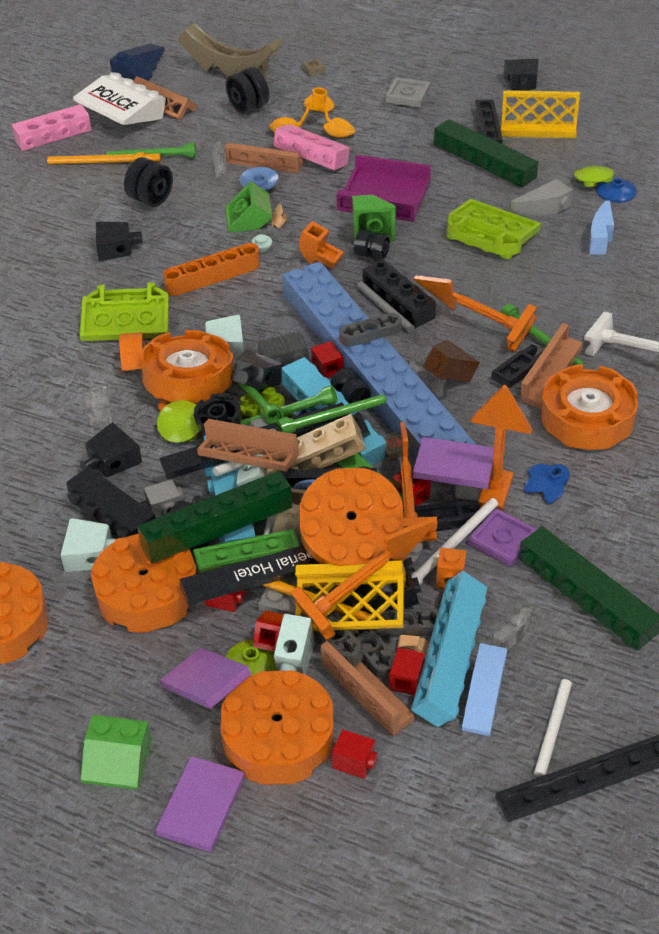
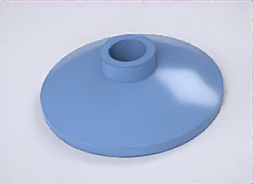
M266 167L248 169L240 176L242 187H245L252 181L263 190L273 188L279 180L278 174Z

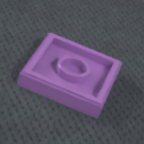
M495 508L468 538V545L512 567L519 558L521 541L537 529Z

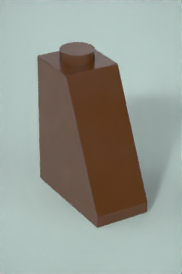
M445 340L433 346L423 367L439 379L470 382L480 362L449 340Z

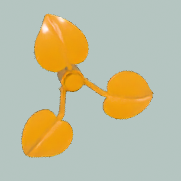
M321 87L314 88L312 94L305 99L304 106L306 110L300 122L297 123L296 120L289 117H281L269 124L270 129L274 132L276 128L288 124L300 128L309 110H316L317 112H325L326 122L328 123L324 124V130L327 134L333 137H346L356 132L354 127L346 120L337 117L332 120L329 118L328 112L334 109V102L327 96V90Z

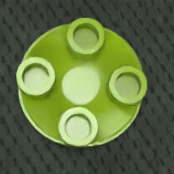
M599 165L586 166L574 173L575 179L584 182V186L587 187L595 186L596 182H612L614 171L611 168Z
M269 387L260 393L270 405L275 404L280 408L285 403L284 397L276 393L275 388ZM248 394L240 398L242 415L254 417L263 413V410Z
M178 400L166 405L161 410L157 418V428L164 440L182 443L197 439L199 429L193 415L196 404L186 400Z

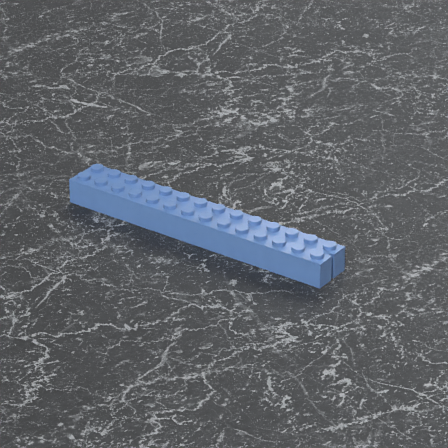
M321 262L305 266L302 271L296 269L282 274L283 295L322 343L332 341L343 356V369L352 368L371 390V398L379 395L386 396V403L374 408L392 431L400 433V422H405L408 444L411 446L410 453L415 459L418 456L422 437L476 445L385 337L355 346H344L340 343L339 330L342 326L369 318ZM367 328V329H365V330H366V331H375L376 329H374V328Z

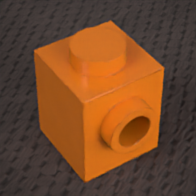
M440 547L436 587L445 588L449 579L462 570L465 572L466 550Z

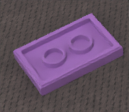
M422 437L413 470V478L488 489L493 466L494 447Z
M199 648L160 679L163 688L210 709L251 675V672L246 665Z
M191 756L155 830L156 836L212 853L244 782L245 772Z

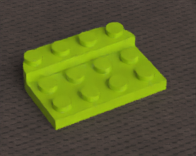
M470 198L449 213L446 237L464 242L468 246L481 248L484 252L499 254L501 258L511 259L513 255L521 252L522 244L541 230L542 223Z
M147 283V288L106 290L105 284L96 286L97 290L91 292L88 296H84L82 299L81 341L119 340L120 334L142 332L143 339H148L169 332L170 303L168 293L156 287V283Z

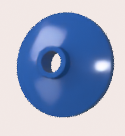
M613 178L612 182H600L597 186V193L606 201L623 203L632 200L636 196L637 189L628 180Z

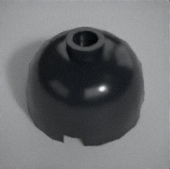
M224 393L212 394L210 399L206 401L200 400L194 408V419L199 431L203 435H206L204 423L208 419L241 425V407L231 395Z

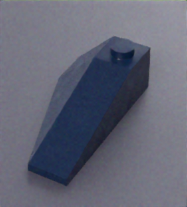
M146 44L120 51L110 59L111 73H119L121 77L133 81L136 76L149 81L153 76V70L157 67L156 63L160 61L165 48L154 44Z

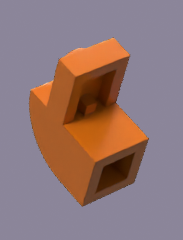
M311 221L301 232L299 240L300 251L310 264L318 261L333 269L343 258L344 252L327 243L330 230Z
M143 333L120 334L119 347L122 371L142 369L141 352L145 347Z

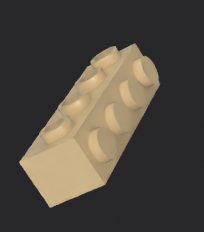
M352 414L297 437L299 456L290 468L309 469L315 467L322 469L366 450L361 429ZM279 458L274 461L283 462L285 459ZM265 468L267 475L277 471Z

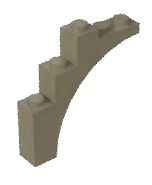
M196 23L188 27L177 39L206 72L211 67L215 69L218 66L227 77L236 72L240 73L248 67H255L265 78L267 76L265 72L270 68L267 65L271 61L269 57L273 58L280 51L278 47L283 43L279 38H276L272 43L262 48L252 50L237 49L215 40Z

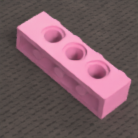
M81 104L11 124L14 139L22 151L91 131L89 114Z
M290 124L275 129L274 147L284 151L300 153V157L333 170L347 166L350 147Z

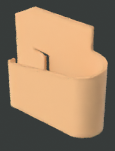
M280 203L272 212V227L275 224L276 227L282 228L287 221L286 213L281 216L283 210Z
M400 635L397 648L413 649L417 652L425 653L426 658L430 641L419 636Z

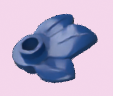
M536 464L530 467L527 472L531 477L525 483L524 492H543L547 504L555 502L564 494V486L570 478L568 468L562 464L552 466Z

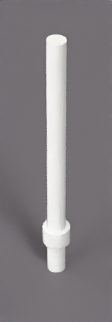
M494 498L488 500L441 547L454 549L498 506L497 500ZM440 548L416 572L411 573L412 578H418L419 585L423 583L422 580L437 566Z

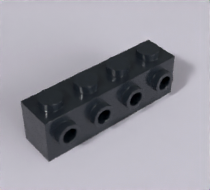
M383 259L362 269L363 282L407 319L414 328L435 319L436 301Z
M89 466L66 482L69 501L73 505H78L84 509L89 517H94L101 523L107 524L119 538L139 534L138 525L156 519L153 512Z

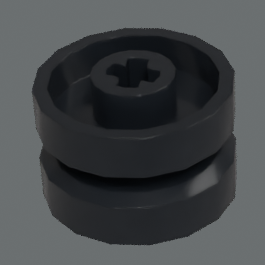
M248 67L240 73L236 72L226 78L225 87L228 99L240 114H246L268 103L269 88L261 72L255 67Z
M139 157L134 160L128 167L124 178V190L127 196L151 207L160 206L165 202L173 184V175L170 168L146 157Z

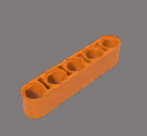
M246 243L168 268L163 272L165 292L170 296H177L254 271L260 267L259 247L254 243Z

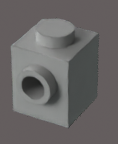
M172 479L144 488L147 506L155 514L156 518L168 514L176 502L184 501L181 488H176Z

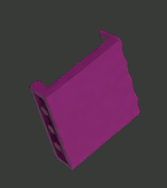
M355 155V168L344 190H338L336 194L337 211L352 213V196L374 195L395 205V219L414 222L431 181V165Z

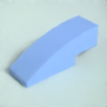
M605 201L593 218L589 254H606L607 243L612 242L614 221L610 201Z
M480 643L469 689L462 731L490 736L506 665L507 648Z

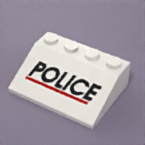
M119 73L101 76L73 97V101L122 125L163 119L166 99L159 95V92L148 90L144 85L135 84L133 80L123 78Z

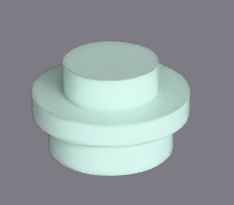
M261 234L254 237L252 243L258 245L259 253H265L270 250L272 239Z

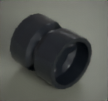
M359 229L354 242V253L359 256L368 257L371 255L373 259L385 260L390 248V235L381 232L374 234L372 230Z
M352 368L339 370L330 380L334 389L337 392H341L349 404L371 398V390Z

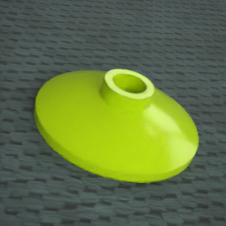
M254 639L244 640L235 644L226 655V658L248 666L251 675L261 671H277L274 658L275 652L253 647Z

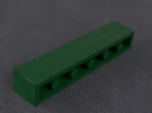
M450 119L434 128V145L523 188L537 178L538 161Z
M279 470L138 525L141 548L150 563L153 564L292 508L291 486Z
M541 526L521 541L519 559L524 565L531 567L540 574L545 581L554 585L564 596L577 603L583 611L591 614L605 628H609L618 635L624 643L631 645L638 651L659 634V614L546 528Z

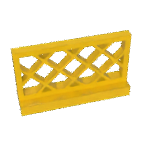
M503 91L502 137L576 138L580 92ZM507 97H515L518 101L511 106L507 102ZM529 97H534L537 100L532 106L525 102ZM548 98H554L556 102L550 107L544 102ZM567 98H575V103L569 107L563 101ZM523 104L527 110L520 115L515 109ZM541 104L546 110L539 115L534 109ZM561 105L565 110L557 115L553 109ZM511 112L517 116L514 120H505V117ZM531 112L536 118L532 121H527L524 117ZM549 112L555 117L552 121H545L543 119ZM569 113L573 117V121H564L562 117Z
M388 561L385 566L361 583L368 584L373 589L363 599L354 592L359 587L357 586L335 603L325 616L327 617L337 607L345 616L339 622H331L329 620L333 630L404 628V582H406V571L403 562ZM333 564L296 565L297 586L303 591L304 587L315 586L320 590L312 598L315 602L322 595L326 596L331 588L343 583L366 564L346 566ZM387 583H398V590L390 598L381 591ZM378 593L386 602L375 611L367 602ZM351 594L359 603L348 612L341 603ZM296 604L295 615L302 617L304 612ZM391 605L397 610V620H385L380 614ZM364 606L372 615L366 621H358L354 615ZM312 623L313 631H318Z

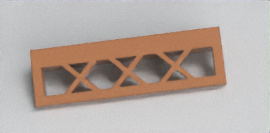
M136 76L133 83L144 85L146 89L157 91L159 95L165 97L168 104L164 106V113L176 119L182 120L187 109L195 112L197 105L189 99ZM179 105L181 107L178 113L176 114L174 113L173 107Z
M227 143L225 146L226 163L266 167L272 170L299 173L305 162V159L300 157V153L234 143Z
M561 324L522 381L521 402L541 409L543 389L549 377L571 366L582 350L583 342L568 337V324Z
M208 419L204 423L206 439L197 449L200 456L287 472L299 456L296 434ZM211 445L219 446L218 448L210 449ZM240 450V452L232 453L231 451ZM262 454V456L253 457V455ZM279 458L285 459L283 462L274 461Z
M328 641L321 645L322 666L392 736L414 721V714L361 662L352 666Z

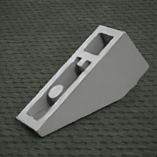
M555 179L512 200L510 212L525 218L557 214L571 207L573 190Z

